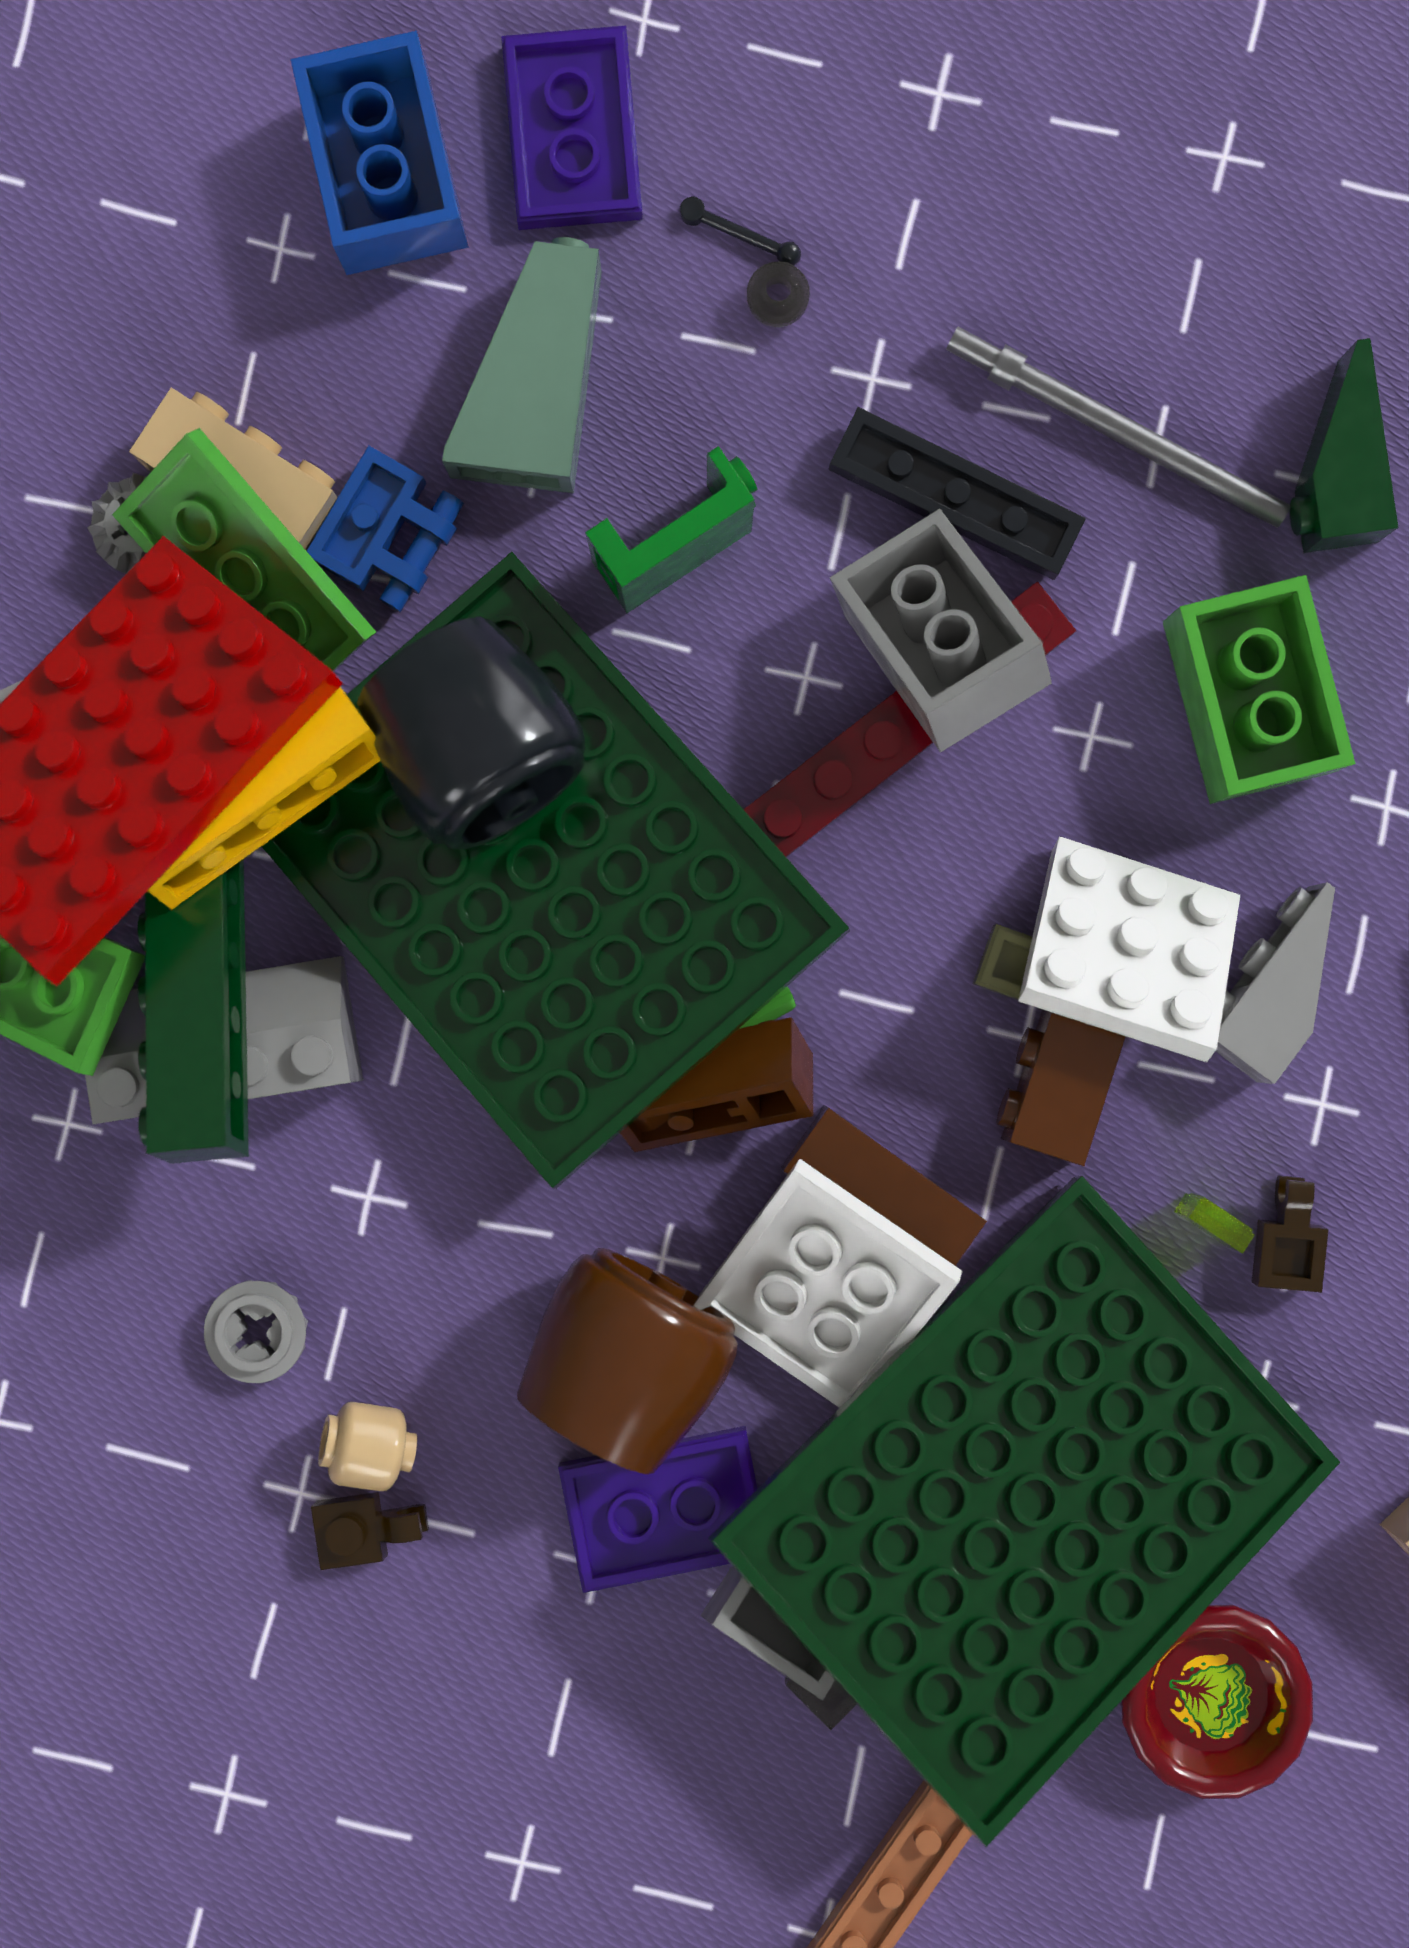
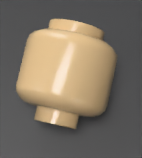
M347 1402L340 1408L337 1416L327 1415L321 1435L318 1464L321 1467H327L330 1480L339 1486L387 1491L396 1482L400 1471L410 1472L412 1470L417 1449V1434L406 1432L405 1416L397 1408Z

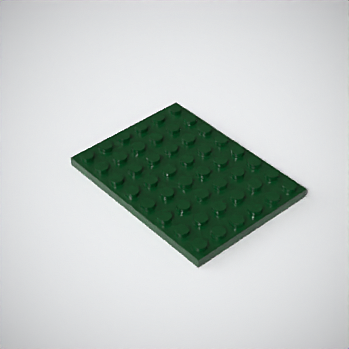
M510 552L350 691L347 696L360 712L357 701L363 687L380 667L405 647L431 631L457 620L479 616L489 619L552 680L571 705L582 725L585 737L584 766L575 781L556 800L508 833L469 849H451L446 844L431 842L418 830L394 793L380 761L261 847L550 1187L557 1189L850 932V928L516 555Z
M1083 1176L1073 1177L928 1320L913 1340L899 1349L708 1539L973 1836L987 1847L1340 1464V1461Z

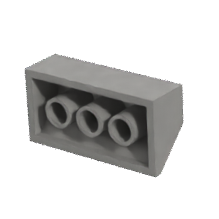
M344 956L246 972L248 1099L363 1081ZM138 989L130 991L93 1076L85 1075L92 1124L139 1117L141 1108L146 1106V1080L143 1079L138 1064L139 1046L142 1041H146V1016L142 1013L139 1005Z

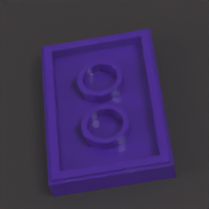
M614 26L501 36L516 216L519 230L643 220L627 27Z
M746 1426L683 1438L659 1468L651 1474H642L625 1469L597 1455L559 1463L558 1469L582 1593L730 1564L710 1542L708 1537L758 1489Z

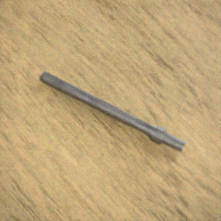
M959 326L955 330L946 350L990 373L987 380L1008 391L1013 385L1277 528L1288 514L1291 507L1290 504L1025 362L1028 357L1027 355L1006 344L1003 350Z

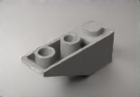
M1328 882L1309 886L1306 890L1299 887L1285 900L1276 915L1282 923L1268 941L1261 938L1248 950L1238 966L1244 974L1230 992L1227 990L1225 992L1216 1052L1258 1083L1275 1084L1313 1033L1335 887Z

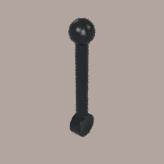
M688 197L680 205L681 219L687 225L696 226L704 223L777 256V260L784 267L790 268L800 261L801 250L794 242L778 243L705 210L702 200L698 197Z

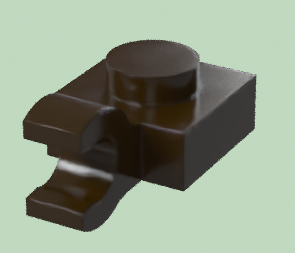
M1278 1175L1275 1186L1277 1221L1258 1219L1252 1283L1258 1287L1322 1293L1329 1229L1322 1225L1310 1224L1315 1185L1313 1182L1305 1181L1303 1177Z
M379 1492L319 1500L311 1506L320 1570L382 1562L388 1556L386 1542L407 1543L421 1540L423 1538L422 1532L429 1530L425 1504L381 1510Z

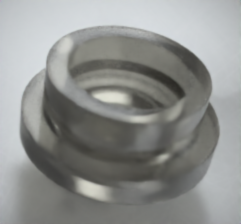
M770 262L761 266L753 273L747 286V303L751 313L757 320L768 326L784 327L793 324L802 317L809 303L810 289L805 275L797 267L786 262ZM773 284H783L789 289L790 295L784 300L776 301L768 296L767 289Z

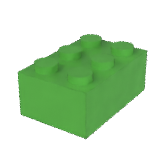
M1306 575L1180 606L1163 621L1210 804L1332 774L1356 764Z

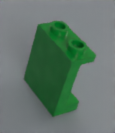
M719 446L708 452L707 487L713 496L630 551L608 518L585 532L592 563L626 614L752 531L753 512L756 504L751 494L758 489L749 470L737 456L729 461Z

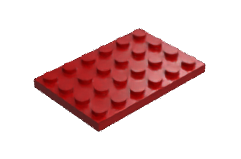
M164 536L0 703V936L42 977L56 986L69 975L343 684L329 667Z

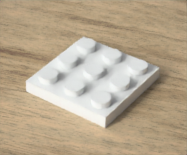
M1059 836L1051 851L1018 1001L1208 1062L1217 1050L1240 895Z
M799 1159L699 1294L694 1307L703 1310L712 1305L719 1309L733 1322L735 1326L733 1334L840 1408L899 1349L915 1338L958 1285L962 1270Z

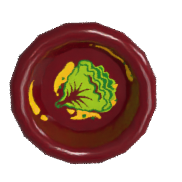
M1209 1605L1123 1698L1122 1723L1136 1756L1164 1784L1200 1799H1239L1273 1784L1300 1756L1313 1723V1683L1297 1646L1271 1620L1235 1605Z

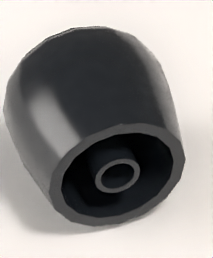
M480 616L457 620L431 631L405 647L380 667L363 687L357 701L363 719L376 736L374 746L391 787L408 817L425 838L435 844H446L451 849H469L479 846L513 830L556 800L575 781L584 766L585 737L583 727L571 705L552 680L493 621Z

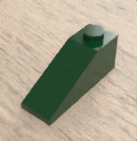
M1370 338L1357 340L1337 362L1294 491L1295 497L1290 502L1291 528L1296 536L1301 535L1303 553L1378 543L1399 528Z

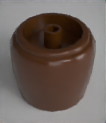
M597 1248L592 1255L583 1254L577 1258L560 1280L544 1312L517 1391V1399L532 1415L574 1444L625 1469L642 1474L654 1473L706 1411L726 1380L737 1355L738 1344L733 1336L735 1326L728 1316L712 1305L702 1310L694 1307L699 1296L673 1279L613 1250Z

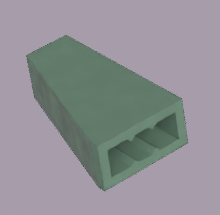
M557 237L551 243L534 242L445 444L442 462L450 478L574 493L602 274L599 249L589 248V245L584 241L570 237Z

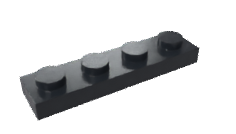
M857 407L828 469L923 517H927L941 509L960 535L1052 580H1055L1059 575L1086 520L1085 517L860 407Z

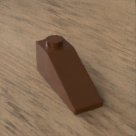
M792 1017L764 1021L758 1025L739 1028L620 1134L633 1152H639L812 1117L813 1053Z

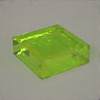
M1186 1193L1174 1210L1175 1213L1224 1246L1242 1254L1255 1236L1252 1233L1253 1229L1207 1198L1194 1193Z

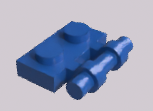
M368 445L308 547L307 552L320 567L363 592L376 570L388 576L390 581L379 600L401 613L412 592L419 594L426 583L428 576L424 572L440 544L447 546L457 530L453 522L464 503L451 493L442 490L431 510L416 501L427 484L424 477ZM407 522L419 531L403 559H400L388 552V549L403 523Z

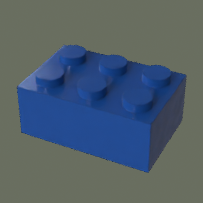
M417 30L290 59L333 248L346 275L469 248L430 76Z

